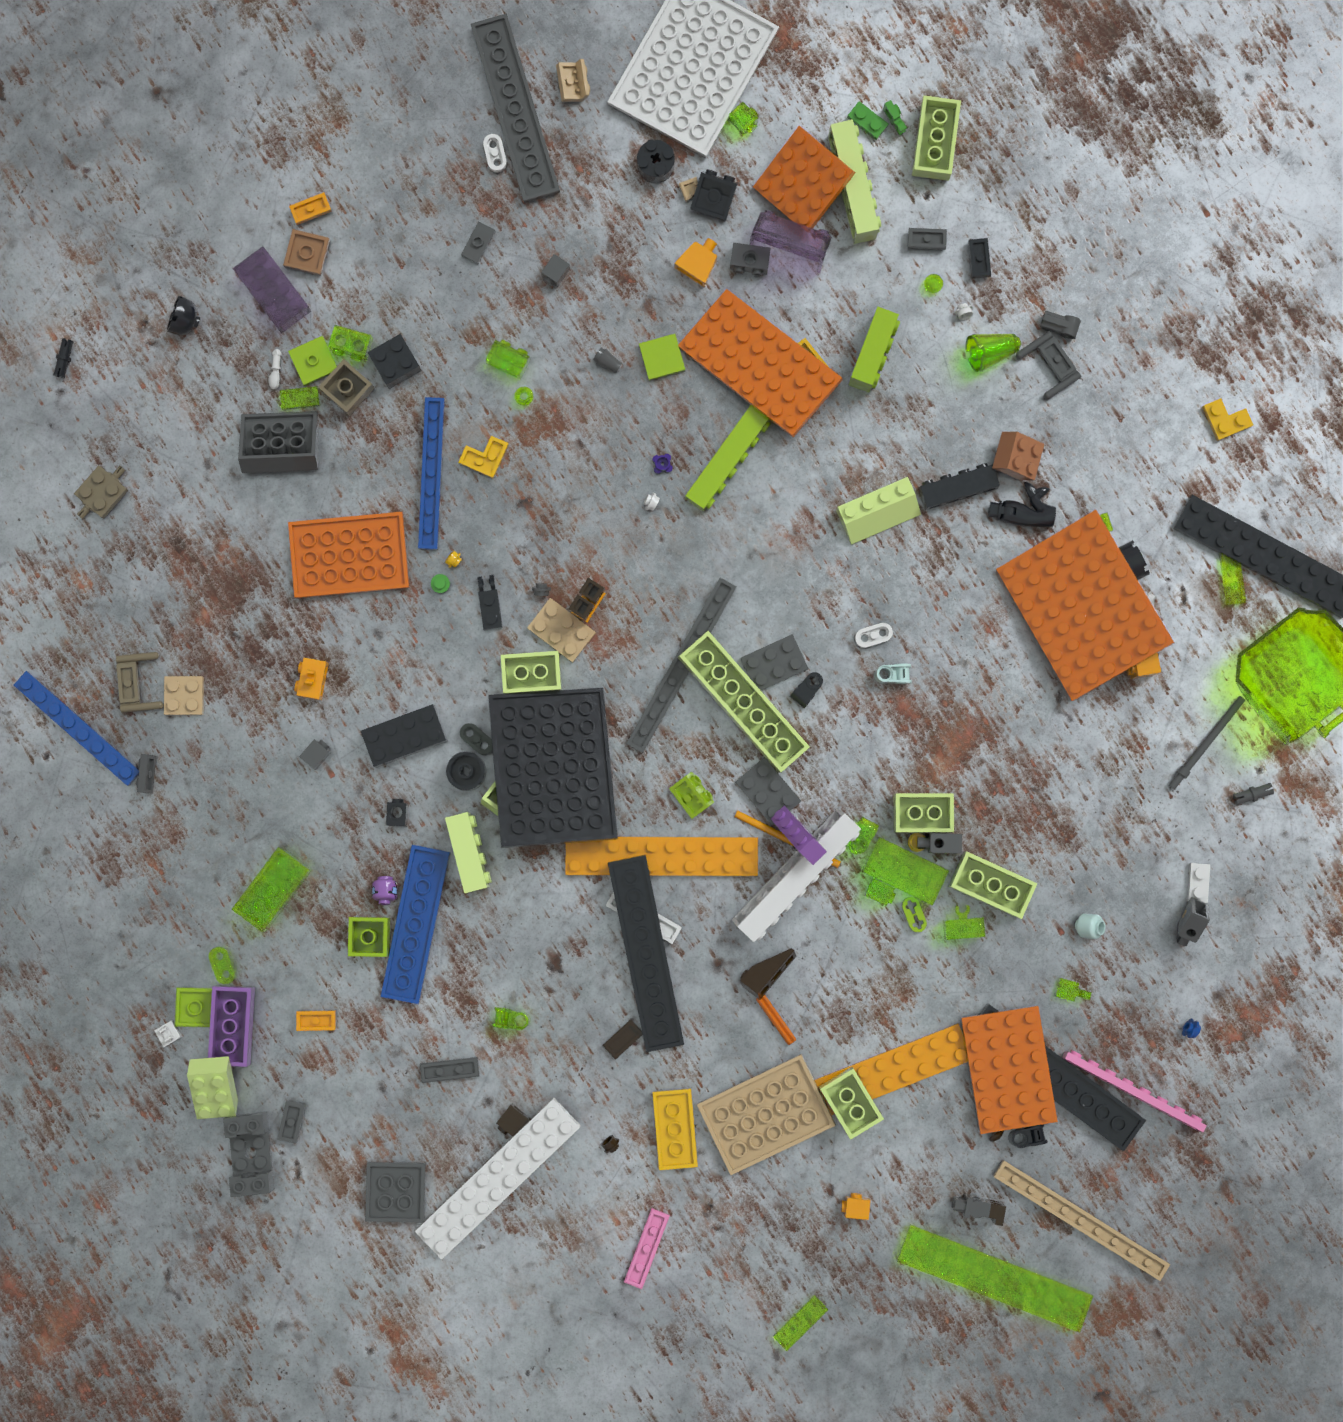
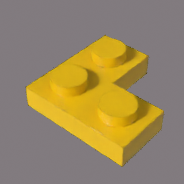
M1221 398L1202 406L1217 441L1253 426L1246 408L1228 415Z
M491 436L484 452L466 445L458 463L494 479L509 443Z

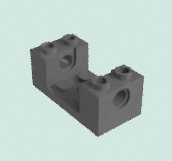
M267 1111L238 1114L223 1118L225 1138L230 1139L233 1175L229 1177L230 1197L271 1193L275 1186ZM252 1147L256 1150L254 1158H249L246 1155L247 1148Z

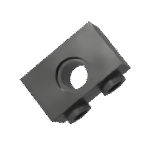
M733 242L730 270L738 274L751 272L754 276L767 275L771 248ZM747 257L754 258L755 262L753 264H748L745 262V259Z

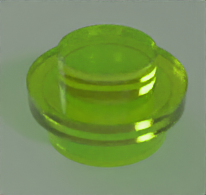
M931 274L926 277L924 287L930 293H937L943 287V280L939 275Z

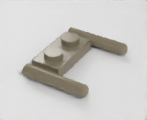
M157 652L116 656L121 713L163 708L161 701L140 703L136 661L156 660L159 658Z

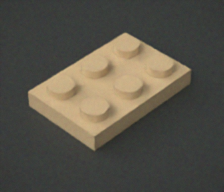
M551 598L527 627L528 630L553 649L559 651L561 655L572 663L596 634L595 631Z

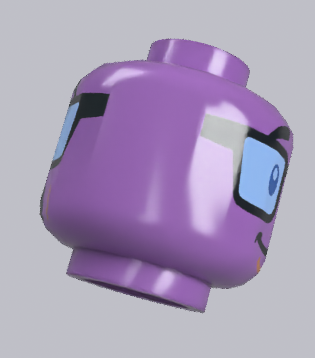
M380 876L373 882L372 898L375 901H379V905H390L391 901L396 900L397 882L393 880V877Z

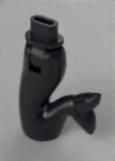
M1024 482L1030 503L1036 511L1014 500H1006L1003 503L1002 501L998 503L990 502L988 517H994L997 521L1001 520L1029 527L1054 526L1056 507L1047 505L1041 500L1050 490L1047 487L1036 489L1031 483Z

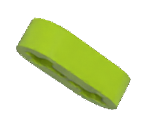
M913 897L905 898L901 906L907 923L912 931L922 932L925 930L927 922L917 899ZM909 900L911 903L915 902L916 906L913 907L915 912L914 914H912L910 909H906L905 907L906 905H908L907 901ZM915 915L919 921L922 920L923 924L920 925V929H918L917 927H913V924L915 923L913 916Z

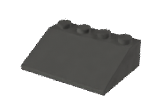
M317 411L241 414L238 453L241 472L262 473L318 470Z

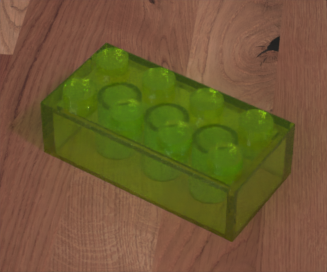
M877 837L861 872L933 906L949 870L881 837Z
M278 847L231 910L262 933L267 932L311 873L312 869L283 847Z

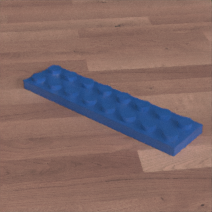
M417 845L411 846L380 997L419 1004L450 852Z

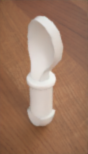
M275 349L272 352L271 369H273V372L268 379L271 389H277L279 386L280 356H282L279 349Z

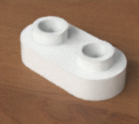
M489 134L483 141L488 166L491 171L499 173L507 166L502 140L496 134ZM496 143L497 146L495 148H491L490 144ZM496 161L501 162L499 166L494 165Z
M887 623L866 627L856 633L855 642L861 648L878 645L890 640L893 630ZM884 630L886 635L880 636L879 631ZM861 636H867L868 641L863 642Z

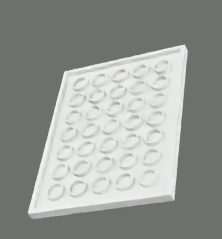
M665 0L607 103L707 158L776 36L779 26L731 0Z

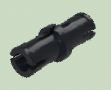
M62 338L59 354H56L57 362L53 376L65 378L68 362H71L70 354L74 341L69 339L67 341L65 338Z

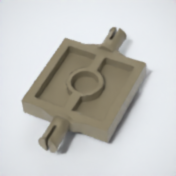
M98 465L74 493L84 505L77 515L84 519L92 511L104 519L129 491L119 480L126 470L119 465L112 474Z

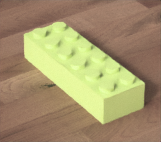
M852 119L831 124L828 138L832 153L856 172L841 192L853 242L857 244L875 240L880 232L881 220L875 213V209H877L876 200L871 197L873 188L871 180H867L866 176L868 166L866 161L863 162L862 159L864 154L862 143H858L859 129L857 125H854Z

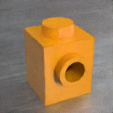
M851 1193L850 1196H846L845 1200H842L841 1212H844L845 1218L869 1220L871 1200L867 1197H862L860 1193Z

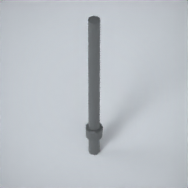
M1239 696L1187 763L1178 769V774L1169 784L1172 789L1175 790L1181 781L1189 776L1192 767L1245 702L1243 697Z

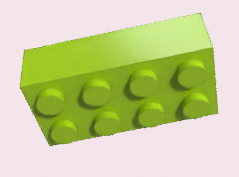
M877 306L850 378L849 386L868 393L871 388H876L881 375L877 372L878 370L882 371L887 359L884 353H889L894 340L890 337L891 335L895 336L900 321L897 320L899 314Z

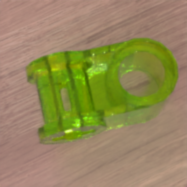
M863 816L857 824L861 828L859 836L854 841H850L848 845L850 852L856 855L867 850L879 828L878 824ZM860 841V845L862 846V848L856 850V845L854 843Z
M502 1007L494 1008L496 1015L492 1027L522 1030L528 1027L531 1022L530 1016L526 1012ZM518 1015L525 1017L526 1023L524 1026L517 1024L516 1018Z

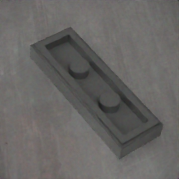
M478 1057L420 1063L421 1082L428 1083L479 1077Z

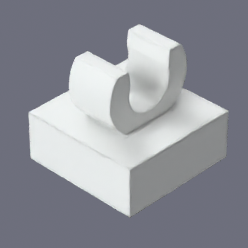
M173 1020L154 1030L163 1047L182 1037L177 1027H175Z

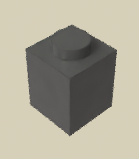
M553 254L541 272L543 281L549 286L555 285L558 287L569 272L570 264Z
M314 739L299 757L311 768L317 770L331 754L328 750L330 746L322 739L320 741Z

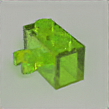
M965 905L966 910L963 913L959 911V906H955L954 910L959 919L943 920L944 939L986 937L984 917L967 918L970 912L969 905Z

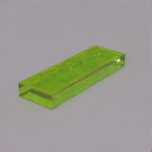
M1219 553L1226 605L1246 603L1241 563L1235 562L1223 553Z
M814 1295L773 1337L788 1351L828 1311V1308Z

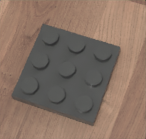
M367 1162L365 1222L424 1223L426 1163Z

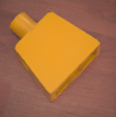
M707 238L703 246L694 242L674 263V268L705 287L717 261V255L712 252L717 243L710 238Z

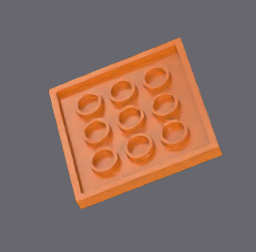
M798 126L754 184L753 188L805 233L809 234L856 172L804 128Z

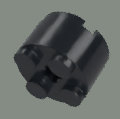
M650 139L640 147L637 153V168L645 181L659 183L664 180L666 181L673 174L675 167L674 151L666 142Z
M1132 540L1120 546L1119 549L1139 580L1150 575L1149 570L1145 571L1144 566L1147 564L1137 546L1133 547L1135 542Z
M459 752L449 760L446 776L455 788L471 791L477 789L485 781L486 766L483 760L476 754ZM465 766L471 769L469 776L462 774Z

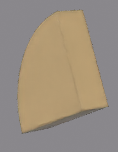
M697 177L679 183L685 202L694 197L698 184Z

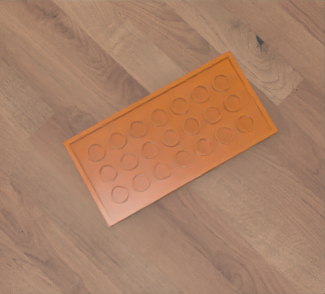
M728 289L722 293L678 344L680 350L792 437L799 432L843 380L840 375Z

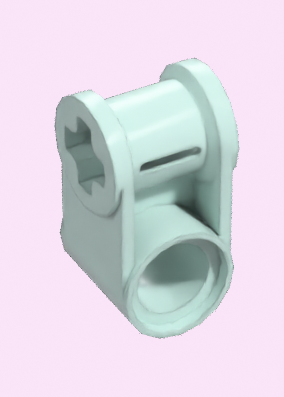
M911 664L882 665L875 670L874 678L882 684H911L912 680H910L909 674ZM881 669L888 672L887 679L880 677L879 672Z

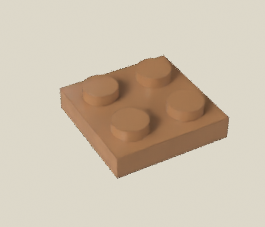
M292 229L283 266L321 276L330 238Z

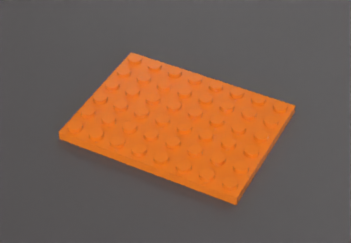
M1097 510L1092 511L996 569L1072 701L1175 643Z

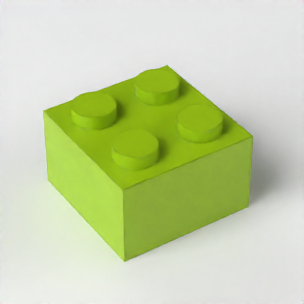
M349 917L348 956L388 957L390 950V917Z

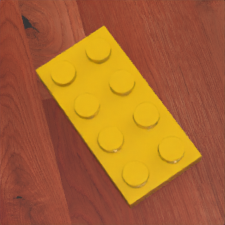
M691 1088L653 1091L659 1170L698 1167Z

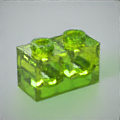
M334 325L328 347L334 355L343 357V354L351 356L350 358L355 361L361 362L362 359L367 361L369 356L367 352L371 349L373 337L370 334ZM345 338V344L338 346V339ZM357 344H364V348L361 351L355 350Z

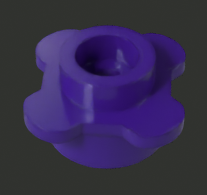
M669 454L655 455L653 457V462L655 463L654 472L656 474L672 471L673 467L670 464L671 456Z

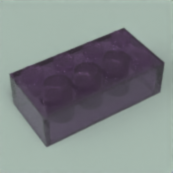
M263 246L232 268L281 334L311 312L307 303Z

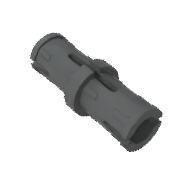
M1271 783L1255 788L1252 786L1249 787V790L1234 793L1233 799L1241 797V799L1234 801L1236 805L1251 800L1255 802L1258 801V798L1273 795L1274 789L1265 791L1272 787Z

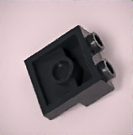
M707 169L706 172L702 171L690 209L726 221L738 182H735V178L729 175H724V178L717 176L718 172Z

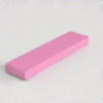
M651 1208L624 1283L640 1289L643 1288L668 1222L669 1214Z

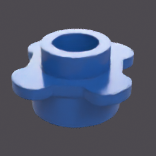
M1192 1018L1189 1019L1183 1026L1182 1035H1187L1188 1038H1196L1201 1031L1199 1022L1194 1021Z

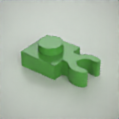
M891 100L884 103L883 111L891 124L895 126L899 135L905 133L907 127L900 118L901 111L898 105L893 104Z

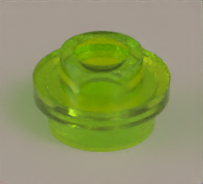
M520 387L516 390L514 397L519 405L527 406L533 401L534 395L530 388ZM527 394L528 397L527 399L523 400L521 399V395Z

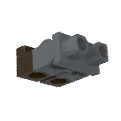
M964 1193V1197L953 1196L951 1207L954 1211L961 1212L966 1218H970V1215L974 1218H991L995 1225L1003 1226L1006 1206L1003 1202L972 1197Z

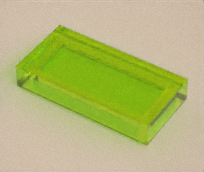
M318 386L280 390L281 409L288 410L320 406Z

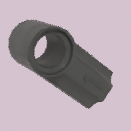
M1045 311L1040 327L1057 332L1064 338L1076 339L1081 320L1075 316H1062Z

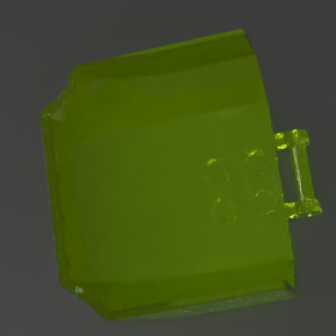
M1305 608L1295 609L1237 655L1235 682L1254 711L1285 745L1300 739L1314 727L1323 738H1326L1330 735V731L1343 722L1342 712L1327 725L1323 726L1321 724L1324 719L1338 708L1343 710V627L1324 609H1318V611L1305 610Z

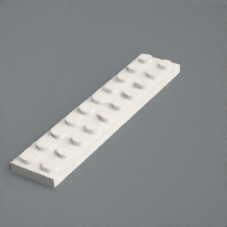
M553 1098L422 1223L415 1232L442 1260L566 1142L581 1125Z

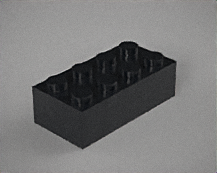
M434 704L361 730L370 759L375 768L448 742Z

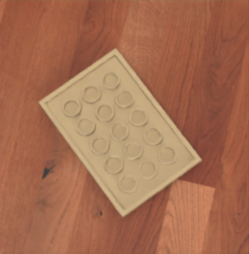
M802 1054L697 1104L730 1175L836 1126Z

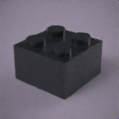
M401 333L367 352L388 389L421 372L420 366Z

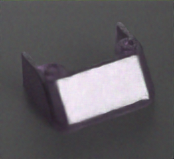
M769 210L760 212L753 228L749 245H754L755 241L819 262L817 273H820L832 240L829 232L824 229L816 230L775 216L776 214Z

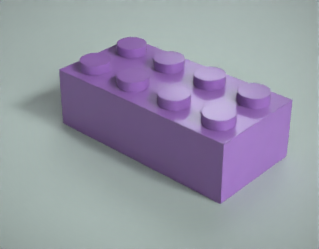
M212 986L208 1058L229 1056L231 1066L247 1067L251 1065L255 987Z

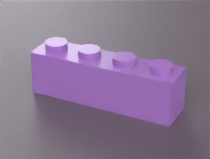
M785 806L778 810L771 818L787 839L812 865L827 852L799 819Z

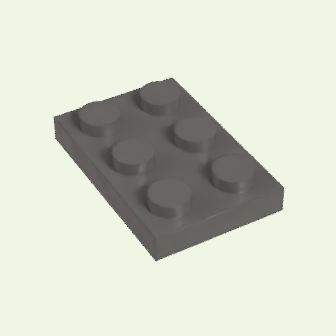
M793 634L740 658L749 678L761 691L809 669Z
M765 757L735 781L771 826L774 825L771 818L778 810L785 806L791 811L801 802L799 797Z

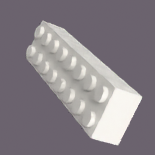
M837 808L812 834L827 852L812 865L797 850L736 914L732 921L753 942L763 938L766 934L765 930L778 922V916L783 911L787 912L792 907V902L796 897L800 898L806 892L805 888L819 878L818 874L823 869L826 870L833 863L832 859L845 851V846L849 841H854L859 836L861 828L843 811Z

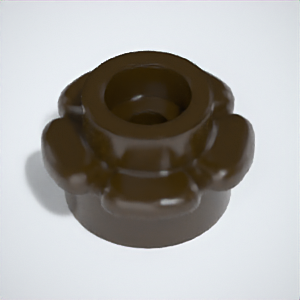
M613 1135L607 1137L601 1145L605 1149L604 1152H615L619 1147V1139Z

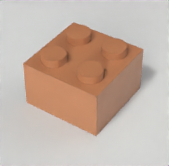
M1002 432L992 468L1018 480H1035L1044 443L1019 432Z

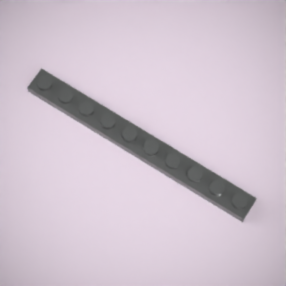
M721 577L719 578L628 739L627 745L641 753L645 751L689 673V670L678 659V656L705 632H712L737 586Z

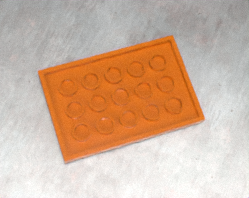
M403 512L288 522L295 599L410 588Z
M1031 1006L962 1017L961 1022L980 1134L1058 1122L1039 1007Z

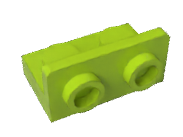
M690 772L669 788L691 819L714 803L712 794L703 787L700 778L693 772Z

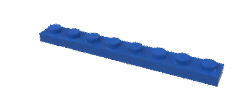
M425 397L418 549L438 550L444 398Z
M25 671L15 682L14 686L124 784L130 786L139 776V769L31 673Z

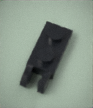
M489 575L491 590L484 591L482 576L477 577L483 630L503 628L494 575Z

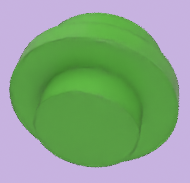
M437 574L431 580V587L437 593H444L449 589L450 581L447 576Z

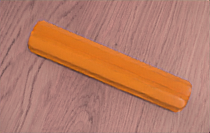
M766 995L761 1000L757 998L756 1001L788 1045L796 1041L795 1036Z

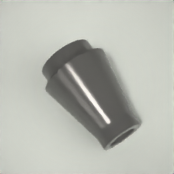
M602 347L593 358L597 365L612 370L615 373L622 365L607 349Z

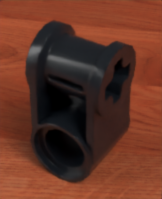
M817 672L810 673L789 697L805 708L822 686V676ZM818 677L819 685H810L811 680L809 678Z
M1044 1124L1014 1129L1008 1135L1009 1142L1017 1148L1048 1143L1043 1131ZM1021 1133L1023 1140L1021 1143L1016 1144L1014 1138L1017 1134Z

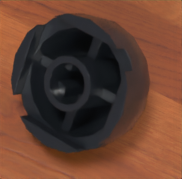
M178 296L169 318L167 332L186 335L191 332L193 327H198L200 317L197 316L198 309L192 301Z

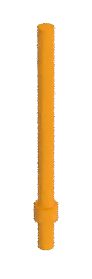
M737 810L735 818L794 847L781 831ZM833 858L831 865L838 868L841 861Z

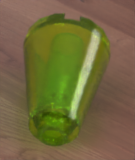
M972 334L966 339V352H970L971 358H968V361L975 372L986 370L1017 353L1021 347L1020 338L1015 334Z

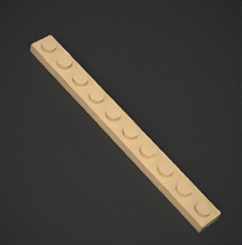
M1002 1160L994 1173V1178L1157 1280L1161 1281L1170 1264L1008 1162Z

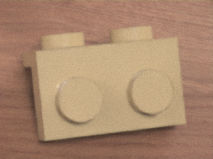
M579 59L576 63L559 62L556 64L561 101L582 102L589 96L590 85L587 82V67L584 59Z

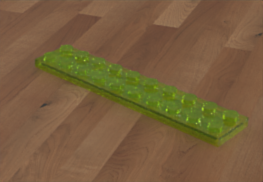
M912 1224L908 1228L896 1260L914 1269L1079 1333L1093 1295Z

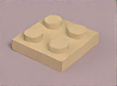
M164 676V715H204V677Z

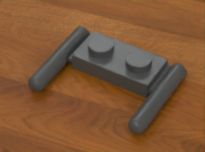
M1050 331L1016 353V357L1021 359L1038 348L1059 381H1061L1044 393L1046 399H1050L1081 378V374L1076 370V367Z

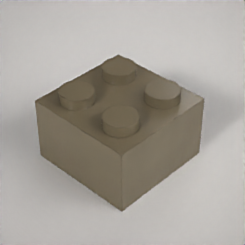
M344 359L318 387L325 396L349 417L375 389L371 382Z

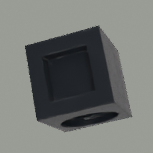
M392 799V802H387L386 826L407 827L408 803H404V799ZM396 807H400L402 810V815L399 818H395L392 814L393 809Z

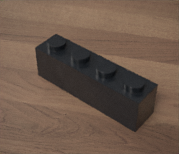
M987 463L976 466L977 469L972 471L969 468L958 472L959 475L955 476L947 474L940 477V480L933 482V479L922 482V486L918 490L925 511L998 489L1000 484L996 471L992 468L993 464L988 466Z

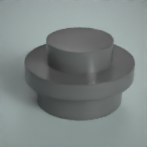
M536 583V586L532 587V591H534L535 596H548L551 587L547 586V583Z

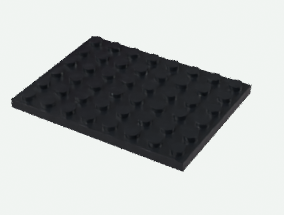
M603 688L488 695L501 848L617 840Z

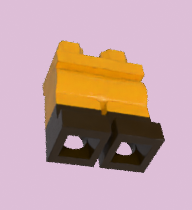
M587 578L579 591L582 596L577 594L568 610L588 623L606 594L604 593L605 588Z

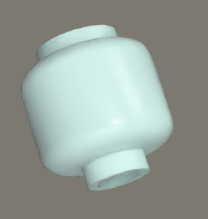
M1084 913L1076 920L1075 929L1082 938L1098 939L1105 932V922L1097 914Z

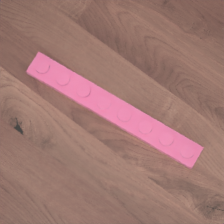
M1073 1050L1071 1052H1064L1062 1058L1070 1064L1198 1132H1204L1207 1125L1201 1123L1203 1119L1193 1114L1191 1117L1186 1115V1110L1176 1105L1174 1108L1169 1106L1166 1099L1160 1096L1154 1098L1150 1095L1151 1092L1143 1087L1137 1089L1133 1086L1134 1083L1126 1078L1121 1080L1115 1077V1072L1107 1068L1105 1071L1098 1068V1063L1090 1059L1088 1062L1081 1059L1082 1055Z

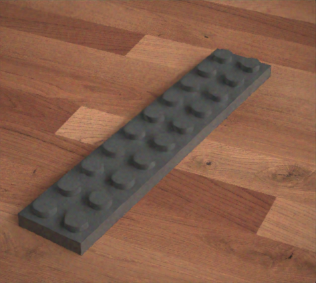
M507 13L471 23L524 203L560 193Z

